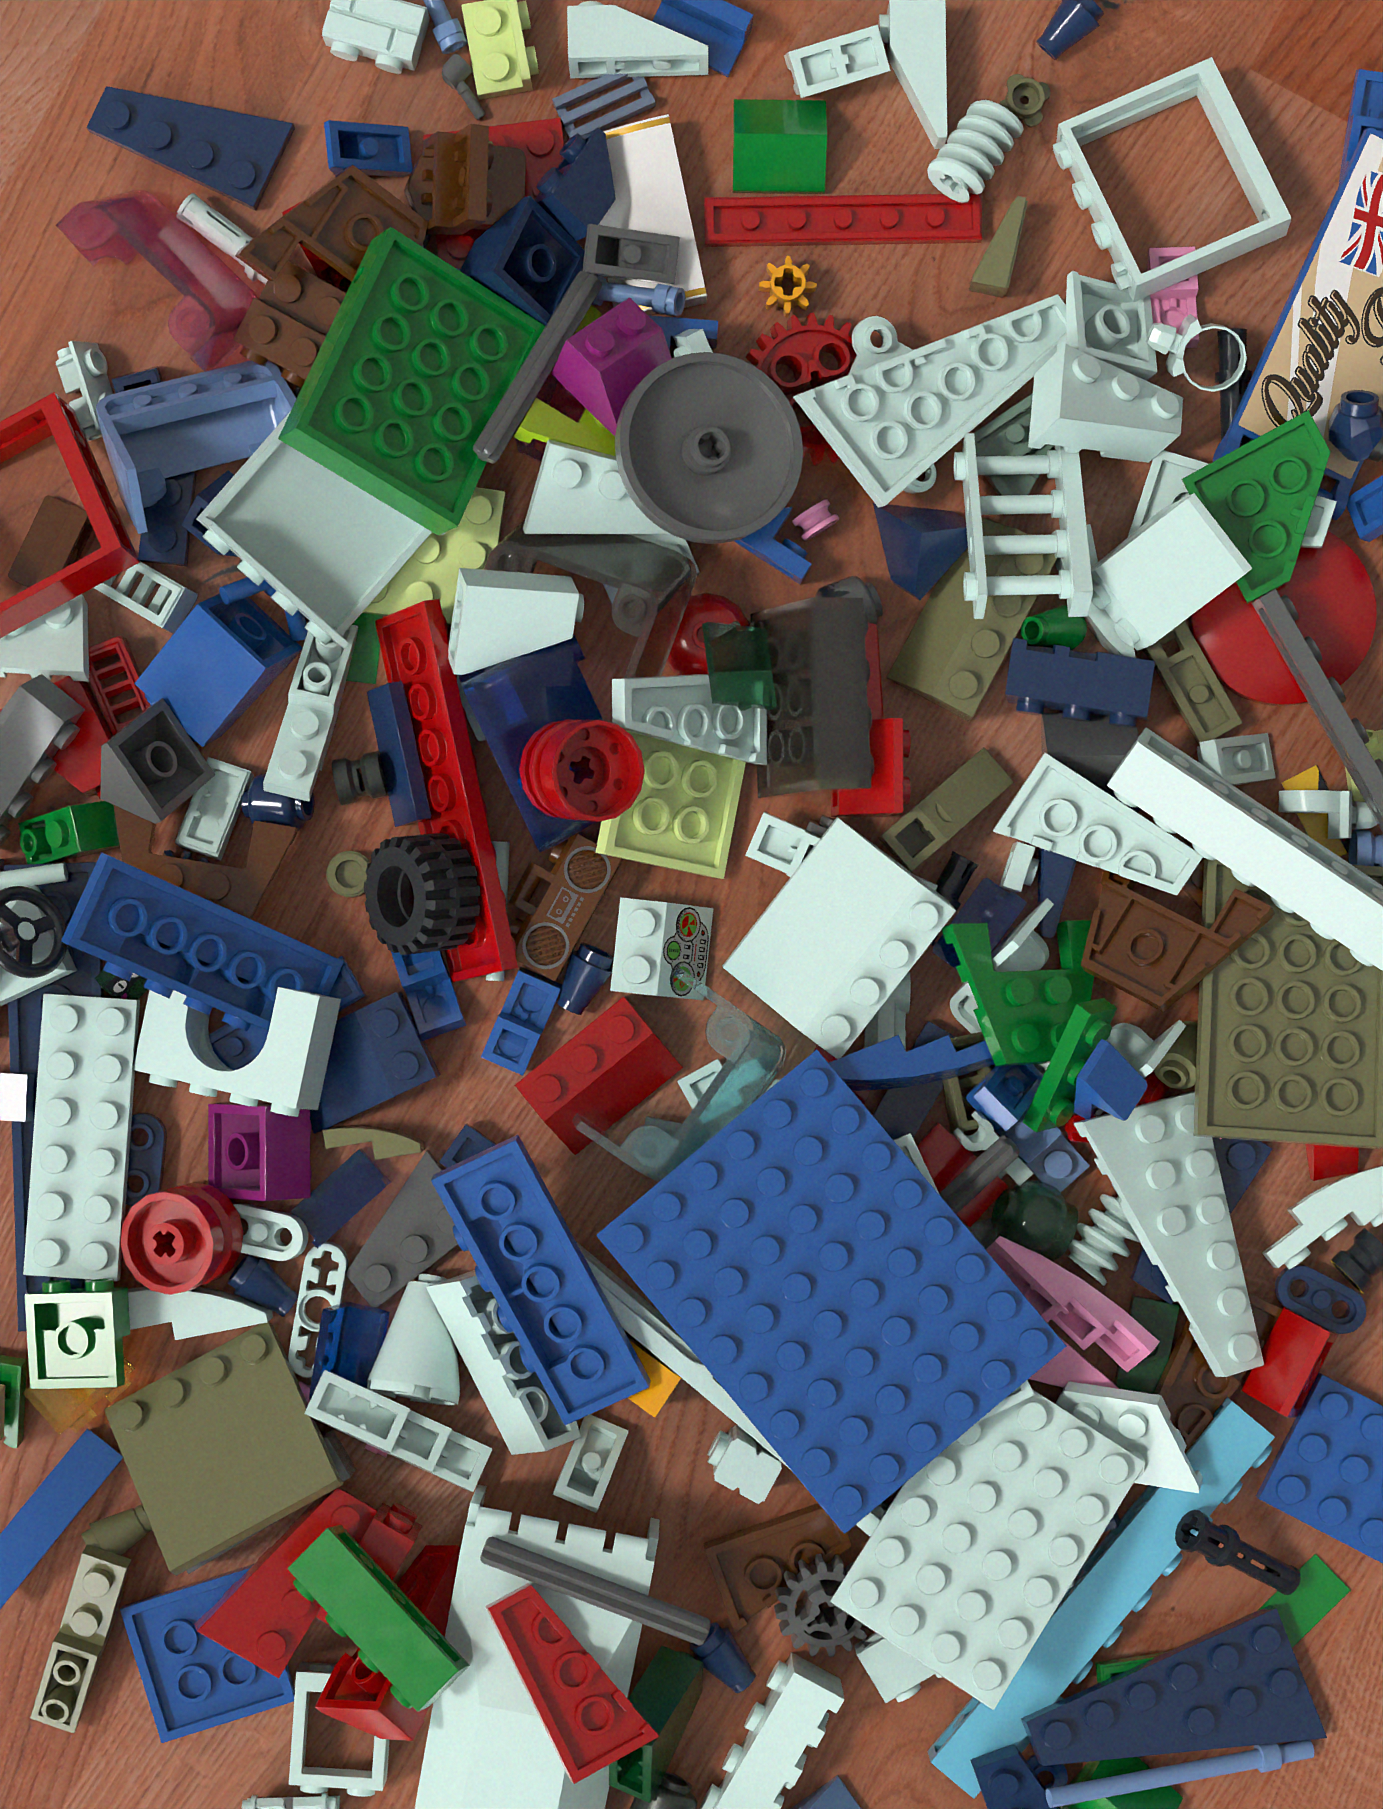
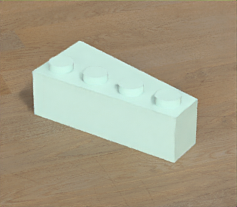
M475 1270L426 1287L511 1455L548 1451L581 1437L577 1421L566 1426L564 1425L536 1372L530 1373L524 1366L519 1351L521 1345L514 1332L508 1333L504 1329L497 1312L499 1304L491 1291L485 1292L481 1287Z
M792 1652L786 1663L778 1661L766 1684L767 1687L771 1688L768 1697L763 1705L758 1702L754 1704L744 1724V1727L749 1730L741 1746L736 1743L732 1745L722 1765V1769L727 1771L719 1787L713 1784L710 1786L700 1809H781L784 1796L780 1795L783 1787L791 1789L803 1772L807 1755L803 1753L806 1746L817 1748L826 1732L825 1726L829 1718L827 1710L829 1709L837 1713L845 1700L841 1679Z

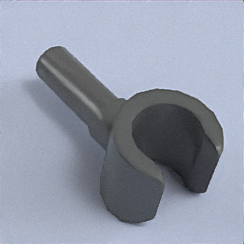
M453 54L443 65L442 79L461 95L475 119L479 120L486 113L470 87L464 82L473 70L461 56Z

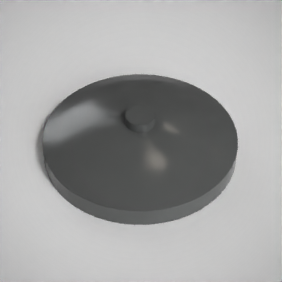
M699 352L685 354L661 364L642 379L630 393L621 410L616 428V461L619 474L629 496L640 511L655 525L676 537L688 541L717 544L735 541L753 534L771 522L783 510L798 484L803 461V445L799 423L792 406L781 389L765 373L744 360L721 353Z

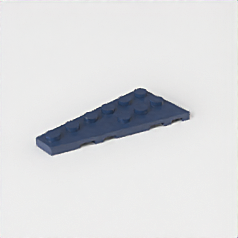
M1270 1605L1021 1718L1036 1759L1042 1766L1327 1738L1277 1608Z

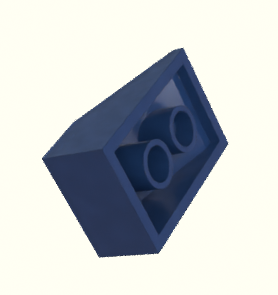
M402 991L395 992L336 1021L318 1110H310V1120L314 1134L441 1075L425 1040L423 1041L419 1035L414 1016Z

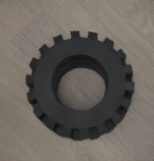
M444 833L392 837L381 842L380 848H375L371 854L372 862L367 864L365 871L367 879L364 882V892L366 893L365 908L370 916L369 923L372 930L377 931L378 940L382 944H387L388 950L393 953L399 952L400 955L450 950L457 948L460 944H464L468 940V933L473 932L476 926L475 916H479L480 905L478 904L480 885H477L476 880L478 874L476 867L471 864V856L467 849L462 850L460 841L456 838H450L448 834Z

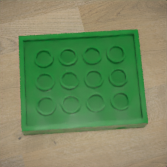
M389 227L371 240L278 439L439 536L458 527L487 461L483 462L478 458V455L473 451V446L545 326L402 233Z

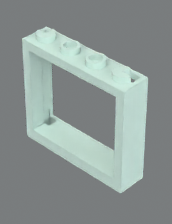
M1212 57L1058 124L1056 144L1053 145L1057 162L1061 169L1069 168L1075 180V183L1072 184L1075 199L1082 210L1089 209L1095 222L1091 224L1095 241L1101 250L1108 249L1114 261V264H1111L1114 280L1121 291L1124 289L1128 290L1133 302L1287 235L1292 218ZM1197 96L1259 223L1141 274L1080 146Z

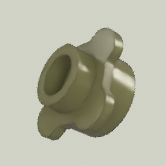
M1021 74L1010 76L1006 83L1008 88L1006 98L999 104L1012 112L1018 119L1023 120L1028 127L1039 125L1043 118L1041 113L1043 103L1051 95L1049 86L1044 82L1024 78ZM1027 97L1029 99L1028 104H1022L1020 98Z

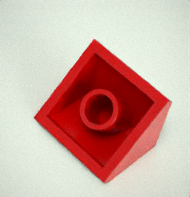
M1283 1308L1261 1351L1264 1365L1251 1370L1241 1391L1286 1417H1297L1338 1335Z

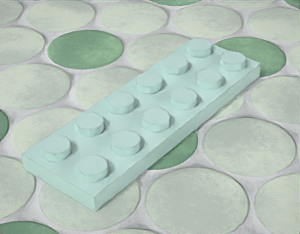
M43 994L23 1275L77 1279L112 1278L114 1281L120 1280L122 1262L120 1242L122 1225L125 1220L135 1079L133 1066L137 1051L140 1000Z

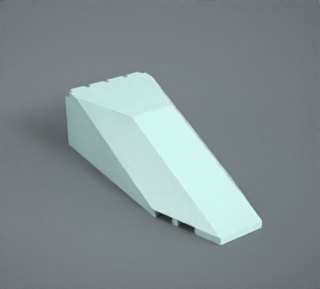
M477 1485L470 1502L467 1522L465 1524L445 1634L446 1640L470 1666L433 1702L415 1809H605L610 1786L609 1765L575 1784L570 1781L485 1606L527 1583L531 1584L626 1697H628L642 1624L483 1564L480 1561V1556L486 1540L489 1537H495L648 1595L659 1539L660 1520L650 1518L647 1538L616 1533L613 1550L603 1548L606 1531L568 1524L566 1540H558L556 1536L559 1521L521 1514L518 1532L509 1530L512 1512L483 1507L487 1486Z

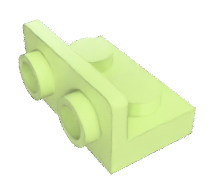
M484 0L462 4L478 99L482 100L532 91L530 75L539 74L535 47H525L522 30L531 29L526 0L519 2L517 0Z

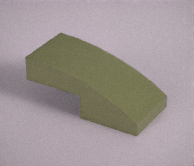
M340 1126L323 1130L326 1149L372 1141L375 1160L421 1153L425 1150L423 1140L392 1129L372 1126Z

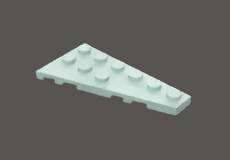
M1058 294L800 393L793 396V398L877 507H883L965 436V433L973 430L1028 382L1057 352L1058 340L1066 333V304Z
M1195 1091L1138 1105L1125 1121L1108 1113L1074 1122L1080 1136L1086 1137L1097 1156L1094 1161L1102 1175H1108L1119 1195L1118 1204L1153 1265L1159 1266L1167 1280L1168 1285L1165 1287L1173 1302H1179L1190 1321L1189 1330L1215 1377H1228L1263 1366L1264 1361L1212 1137L1193 1136Z

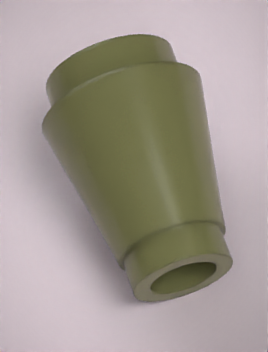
M141 1504L134 1509L131 1508L89 1523L91 1528L81 1535L86 1545L89 1544L122 1556L152 1530V1527Z

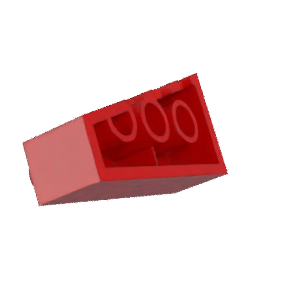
M340 1487L316 1499L272 1547L270 1546L258 1558V1561L223 1594L224 1596L194 1624L197 1632L279 1679L321 1608V1605L316 1600L311 1602L300 1594L293 1584L296 1578L287 1568L328 1527L342 1525L359 1543L376 1515L377 1510Z

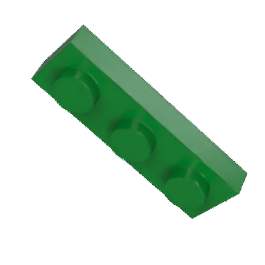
M1101 998L1076 1004L1023 1120V1123L1037 1133L1061 1127L1072 1117L1074 1113L1077 1076L1100 1040L1106 1041L1112 1030L1110 1023L1117 1007L1106 999Z

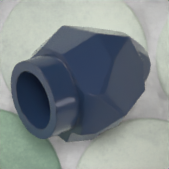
M1365 390L1344 392L1341 395L1340 403L1335 406L1329 420L1328 440L1350 461L1359 462L1369 458L1372 450L1383 437V411L1378 406V395Z

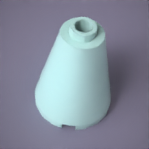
M419 1274L418 1282H408L367 1380L368 1390L396 1398V1396L410 1398V1401L449 1406L458 1405L460 1396L458 1349L426 1288L427 1286L447 1280L446 1278Z

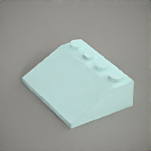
M837 817L722 967L800 1032L839 1059L842 1058L956 910L947 899Z

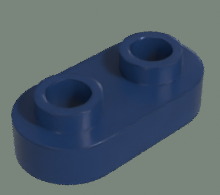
M150 1113L132 1115L126 1204L129 1206L135 1205L146 1195L160 1192L162 1188L167 1131L163 1122ZM138 1128H142L148 1133V1142L144 1146L136 1144L133 1139V1134ZM132 1175H139L144 1181V1187L140 1192H135L129 1187V1178Z
M1297 1264L1290 1270L1286 1267L1276 1278L1275 1293L1283 1306L1338 1334L1354 1332L1365 1320L1366 1305L1359 1293L1308 1266ZM1302 1279L1305 1283V1290L1301 1295L1294 1296L1291 1293L1290 1286L1293 1281ZM1343 1300L1347 1306L1346 1312L1340 1317H1335L1332 1313V1306L1335 1302Z

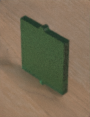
M738 621L730 624L715 622L702 624L712 704L738 706L741 711L750 708L768 710L776 708L767 630L741 626Z

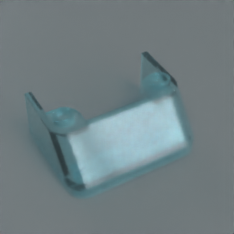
M680 967L677 968L674 975L717 1005V1008L707 1021L705 1033L710 1046L727 1058V1061L679 1130L672 1137L657 1126L642 1125L633 1129L623 1143H621L578 1113L572 1119L578 1131L633 1169L656 1182H660L761 1097L783 1066L786 1058L785 1045L778 1035Z

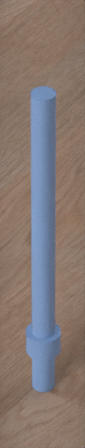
M1311 1740L1280 1745L1277 1743L1254 1745L1253 1750L1046 1789V1800L1049 1807L1054 1808L1247 1770L1258 1769L1263 1773L1281 1769L1284 1763L1313 1758L1314 1747Z

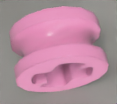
M828 499L807 509L792 521L795 527H802L804 533L801 537L804 541L817 536L839 520L837 514H831L828 511L830 506Z

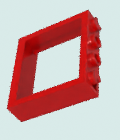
M55 392L0 422V464L53 435L101 548L1 602L0 638L140 563L75 411Z

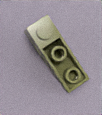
M983 747L878 838L897 861L908 871L912 872L1014 782Z

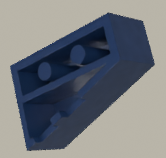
M1013 638L1005 695L1008 703L1017 704L1016 712L1042 716L1044 715V708L1063 710L1062 718L1089 722L1091 714L1109 716L1110 725L1136 728L1137 720L1147 721L1155 661L1102 652L1092 654L1070 651V647L1054 645L1053 648L1027 645V640Z

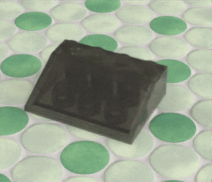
M812 597L750 614L752 669L756 672H766L767 765L756 764L758 798L847 792L871 788L874 759L870 753L869 746L872 712L868 706L867 699L870 665L866 659L865 652L868 617L864 611L863 598Z

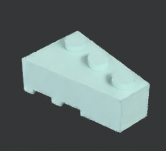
M1065 344L1034 374L1028 447L1041 449L1045 444L1064 446L1065 452L1078 453L1081 449L1100 451L1101 457L1149 463L1181 435L1183 397Z

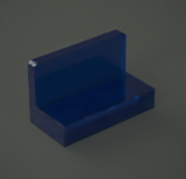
M360 1148L310 1193V1198L303 1199L290 1212L305 1223L308 1232L314 1238L312 1243L318 1249L392 1182Z
M349 1301L323 1309L309 1393L310 1400L324 1370L367 1389V1380L386 1337L389 1311Z

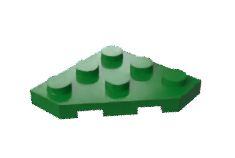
M1309 410L1181 479L1189 495L1195 493L1252 567L1249 572L1236 581L1247 604L1291 580L1331 453Z

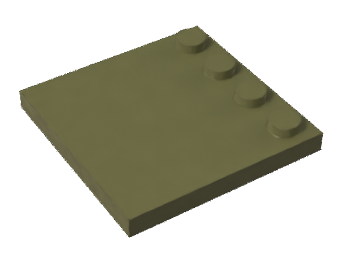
M269 1321L257 1325L104 1409L169 1572L176 1576L343 1485L315 1419L304 1414L308 1403L276 1330Z

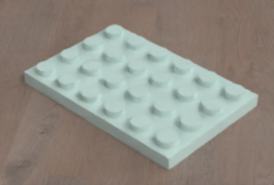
M1033 1389L1034 1396L974 1424L903 1484L830 1600L832 1604L992 1710L999 1703L1145 1465L1144 1461Z

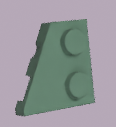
M1033 393L974 433L976 457L1047 455L1048 450L1055 448V445L1045 444L1041 449L1028 447ZM1040 474L985 475L998 496L1028 495Z

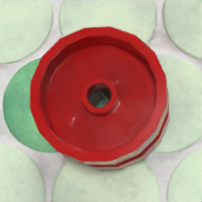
M192 1182L146 1195L133 1205L123 1222L120 1244L125 1264L137 1281L151 1291L172 1295L216 1281L229 1272L241 1254L244 1233L239 1213L228 1196L211 1185Z

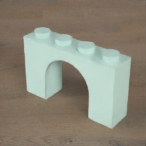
M278 987L269 1032L263 1049L251 1063L238 1070H232L219 1060L211 1046L208 1032L210 1014H204L184 1005L183 1002L186 995L173 990L169 999L149 990L133 1070L150 1074V1083L176 1088L177 1082L182 1081L190 1083L189 1092L217 1097L218 1090L231 1093L230 1102L257 1107L258 1101L262 1100L272 1103L271 1112L298 1117L300 1109L318 1110L341 999L302 990Z

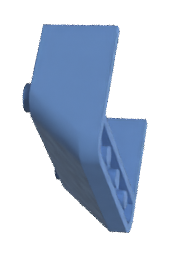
M246 361L111 394L102 398L97 403L98 422L118 492L138 534L147 532L143 508L154 505L166 493L165 478L251 457L292 410L296 397L286 380L281 377V372L274 363L268 361L264 367L253 361Z

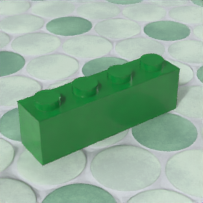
M342 1525L328 1527L287 1568L296 1578L293 1584L300 1594L311 1602L316 1600L328 1613L325 1619L331 1628L342 1637L348 1635L360 1648L358 1656L362 1662L373 1672L378 1673L381 1671L393 1684L390 1687L392 1694L406 1708L411 1709L414 1707L418 1712L429 1707L470 1666Z

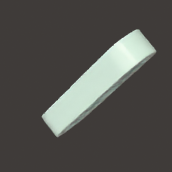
M334 1242L317 1244L307 1253L304 1261L288 1360L293 1371L306 1378L322 1374L330 1365L333 1357L346 1282L345 1273L348 1270V1256L345 1250ZM325 1251L332 1252V1260L339 1262V1268L332 1269L329 1272L326 1284H336L335 1293L322 1287L309 1288L310 1280L314 1283L320 1282L322 1270L320 1266L314 1265V1259L321 1258ZM321 1296L329 1301L332 1312L327 1321L318 1323L309 1319L305 1307L310 1298ZM302 1326L315 1332L328 1330V1338L321 1335L317 1337L315 1349L317 1353L323 1354V1360H317L312 1368L305 1366V1358L298 1356L299 1350H305L308 1347L311 1333L301 1334Z

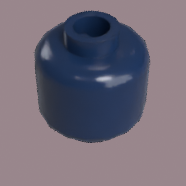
M266 773L256 776L251 782L249 790L244 791L242 796L243 814L246 818H250L252 824L254 821L296 827L298 828L297 831L304 827L306 821L311 820L315 807L313 792L309 802L266 792L263 786Z

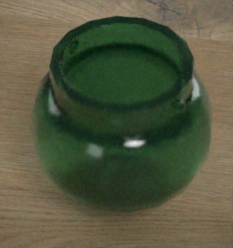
M1026 1180L1020 1186L1017 1184L1012 1189H1005L997 1198L992 1211V1221L996 1224L997 1237L1002 1236L1051 1261L1059 1259L1066 1252L1073 1240L1079 1220L1078 1209L1075 1205L1066 1202L1063 1194L1056 1187L1037 1180Z

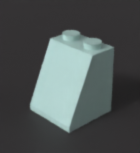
M1195 493L1160 510L1091 568L1093 584L1091 602L1099 609H1105L1115 622L1114 630L1118 637L1125 644L1133 646L1138 651L1156 643L1244 576L1252 567Z

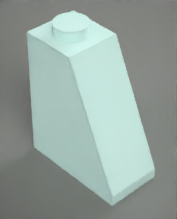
M459 568L448 646V659L453 673L465 675L572 639L575 622H581L583 618L584 597L583 594H579L571 576Z

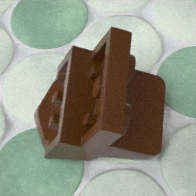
M470 124L456 134L437 131L423 141V152L418 158L404 189L411 209L428 221L425 235H462L469 230L489 229L525 197L526 156L518 148L494 146L492 141H489V126Z

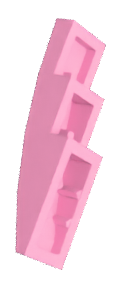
M999 1236L985 1249L1046 1322L1052 1319L1083 1350L1096 1342L1121 1368L1129 1372L1160 1343L1159 1340L1120 1306L1083 1279L1046 1257L1002 1236Z

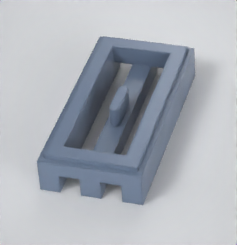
M605 74L553 98V105L559 118L561 117V122L569 139L577 133L584 136L598 127L603 131L655 107L654 97L649 92L645 78L627 77L628 74ZM632 78L634 81L569 112L566 110L567 107L627 79ZM639 92L640 99L578 128L574 127L573 122Z

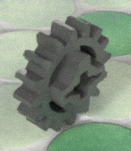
M820 1553L816 1554L815 1565L809 1567L801 1559L798 1561L800 1572L797 1575L789 1571L783 1574L788 1588L776 1587L777 1600L781 1603L774 1605L776 1618L782 1620L779 1623L782 1635H791L792 1645L795 1649L800 1648L806 1642L810 1656L815 1657L819 1648L825 1647L829 1657H834L835 1646L842 1644L848 1652L853 1650L850 1641L853 1636L865 1640L867 1635L862 1623L852 1616L846 1621L848 1614L830 1602L854 1561L846 1568H843V1561L840 1555L836 1554L831 1564H827ZM805 1589L803 1598L797 1601L799 1595ZM827 1602L830 1607L824 1609L821 1603Z

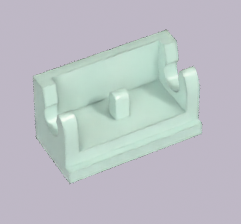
M878 25L796 49L784 55L787 68L791 70L793 75L794 91L796 95H800V98L891 71Z

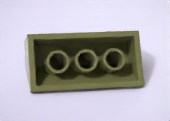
M981 517L983 536L1028 535L1018 529ZM967 548L938 580L893 664L887 679L969 721L976 712L1037 595L988 596L984 619H974L973 601L964 600L963 590L964 572H970ZM1055 553L985 555L986 577L1049 575L1057 558H1055Z

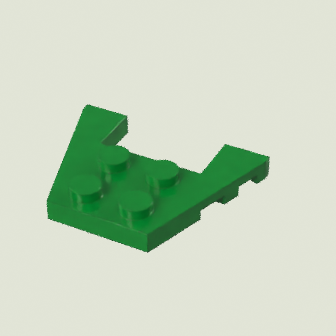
M1092 920L1058 923L1056 930L1061 970L994 972L988 923L950 924L942 928L946 943H953L961 963L956 966L962 983H969L978 1008L973 1011L995 1066L1050 1063L1076 1004L1091 1001L1094 976L1084 971L1081 962Z

